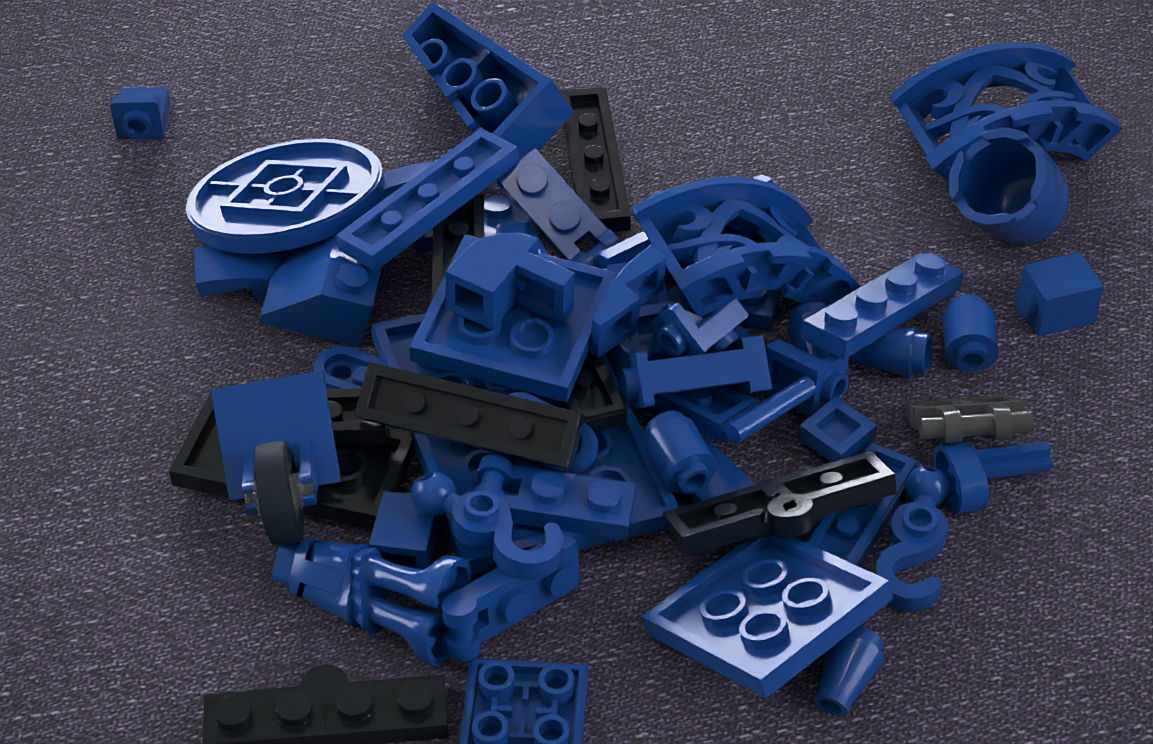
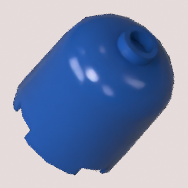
M1006 127L988 130L980 135L982 139L972 144L966 153L960 151L957 154L949 173V194L956 202L961 214L997 241L1018 247L1037 244L1051 236L1064 221L1070 205L1068 184L1056 163L1041 145L1031 139L1025 132Z

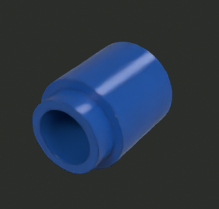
M964 294L953 298L942 315L945 358L950 366L960 371L976 372L986 369L996 361L999 354L994 312L987 302L978 295Z
M667 411L654 417L647 424L644 431L646 438L645 449L667 489L679 494H692L704 489L716 472L717 462L693 420L684 417L678 411Z

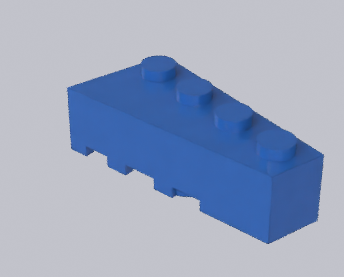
M432 2L402 34V37L472 133L482 128L517 146L519 160L534 148L539 151L574 113L552 79L435 2Z

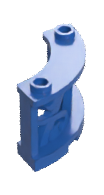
M1003 42L963 51L909 77L889 97L926 153L925 159L932 170L948 181L949 173L957 154L960 151L966 153L972 144L982 139L980 135L988 130L1006 127L1023 131L1041 145L1045 151L1070 153L1088 161L1124 129L1115 116L1093 104L1070 72L1075 67V62L1070 56L1054 48L1036 43ZM1010 86L1031 94L1027 98L1026 104L1008 109L996 104L974 105V102L984 88ZM931 114V118L938 120L926 124L924 118ZM950 132V138L939 145L936 139Z
M746 177L702 179L665 191L655 192L631 209L651 244L666 256L668 271L695 314L700 317L725 306L734 299L741 301L760 297L762 290L766 289L779 290L783 297L794 299L803 304L821 302L830 305L860 288L850 271L837 258L823 251L809 232L807 226L813 220L803 205L789 192L770 182ZM727 224H734L756 232L766 243L757 244L749 238L735 234H721ZM674 234L672 240L678 243L667 245L663 238ZM694 257L693 264L685 269H682L678 261Z
M694 259L681 260L678 263L682 269H685L693 264ZM665 267L664 280L674 279L667 267ZM677 284L667 290L669 301L674 300V304L679 303L684 310L695 314ZM718 309L708 313L702 318L706 319L708 316H710L713 312L717 311ZM735 327L733 329L739 337L721 352L710 353L707 349L700 355L662 360H648L646 352L635 350L627 338L608 351L606 357L618 379L624 401H628L634 408L654 406L655 395L721 386H730L741 391L743 394H750L772 389L763 335L752 336L743 327Z

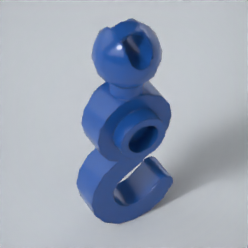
M923 465L913 469L905 482L906 494L911 502L902 505L894 512L889 532L891 546L880 554L875 566V574L890 582L893 600L888 605L901 611L917 612L929 608L938 601L941 590V580L937 577H929L916 584H907L901 582L895 576V573L900 570L919 566L936 557L942 552L946 544L948 522L943 512L937 506L943 504L949 494L948 477L941 469L923 467Z
M436 471L425 473L424 476L418 478L413 484L411 497L414 506L420 512L430 516H439L444 513L452 517L451 530L454 537L462 544L472 548L485 549L493 547V559L497 567L507 575L518 579L535 580L547 577L556 571L560 565L563 554L564 535L558 524L552 522L545 524L543 546L533 551L523 550L514 545L512 541L513 521L507 502L499 495L488 491H473L461 496L457 493L453 480L445 473Z

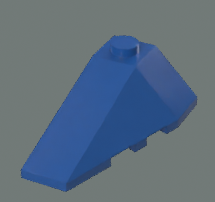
M336 235L310 245L295 248L270 278L259 323L361 348L373 308L381 268L375 272L339 251Z

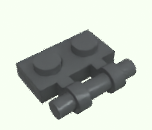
M1013 395L905 402L906 424L914 430H919L921 440L941 438L943 444L961 443L963 437L991 435L993 440H1008L1012 438V434L1030 433L1034 429L1032 411H1024V401Z

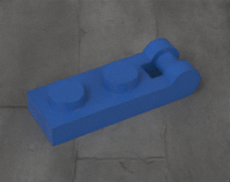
M536 148L497 179V185L562 259L600 268L597 253L621 242L611 230L605 227ZM587 237H590L596 246L585 254L577 246Z
M497 454L486 455L481 459L477 472V479L480 485H477L473 491H488L504 499L510 508L514 524L544 528L545 524L552 522L558 524L561 531L627 541L635 500L636 483L514 465L509 459ZM504 491L518 493V496L505 494Z
M562 531L564 535L562 561L557 570L547 577L535 580L518 579L507 575L497 567L444 598L441 603L443 622L446 626L450 627L445 633L446 653L448 656L459 661L475 658L481 651V643L579 587L578 541ZM543 542L529 550L533 551L541 548L543 546Z

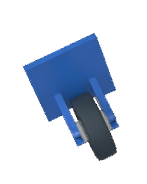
M316 371L211 389L229 501L244 498L247 516L261 514L267 537L273 546H283L302 541L304 535L303 507L317 505L316 493L319 485L342 482L324 372Z

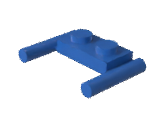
M803 376L761 403L758 399L743 394L741 391L730 386H721L655 395V405L649 408L659 413L667 411L681 412L684 417L693 420L700 432L721 442L729 439L732 443L738 444L815 395L816 386L811 378Z

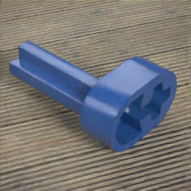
M967 441L940 444L936 446L933 457L934 468L941 469L948 477L950 491L945 502L954 514L986 509L989 499L987 479L1050 471L1053 462L1049 457L1051 447L1047 441L976 450Z

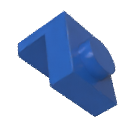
M734 299L713 312L696 326L683 307L676 303L651 320V325L657 332V338L662 348L677 358L700 355L707 349L710 353L721 352L739 337L733 328L745 320L749 314L740 302Z

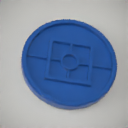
M336 139L288 141L250 151L211 171L190 193L186 203V213L195 237L209 247L226 252L247 254L290 250L332 237L367 213L381 201L385 192V179L378 157L367 148L358 144Z

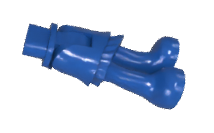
M306 537L302 542L278 546L272 571V579L275 582L288 585L289 591L293 596L303 597L318 608L345 619L354 628L359 629L362 627L371 635H374L382 627L387 628L402 636L422 662L436 667L442 665L449 658L446 653L445 633L450 627L444 624L442 613L417 610L388 601L387 590L406 595L424 605L442 610L441 603L443 599L471 583L472 576L469 561L457 556H445L426 569H416L382 559V554L377 548H369L366 544L319 541Z

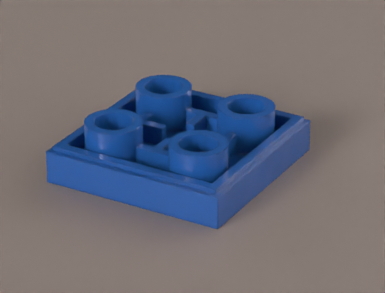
M485 658L470 659L459 744H583L589 664Z

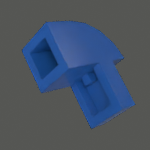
M519 232L496 233L476 240L463 250L445 271L446 309L493 330L511 307L518 303L563 324L574 310L575 272L564 268L556 262L539 257V238Z

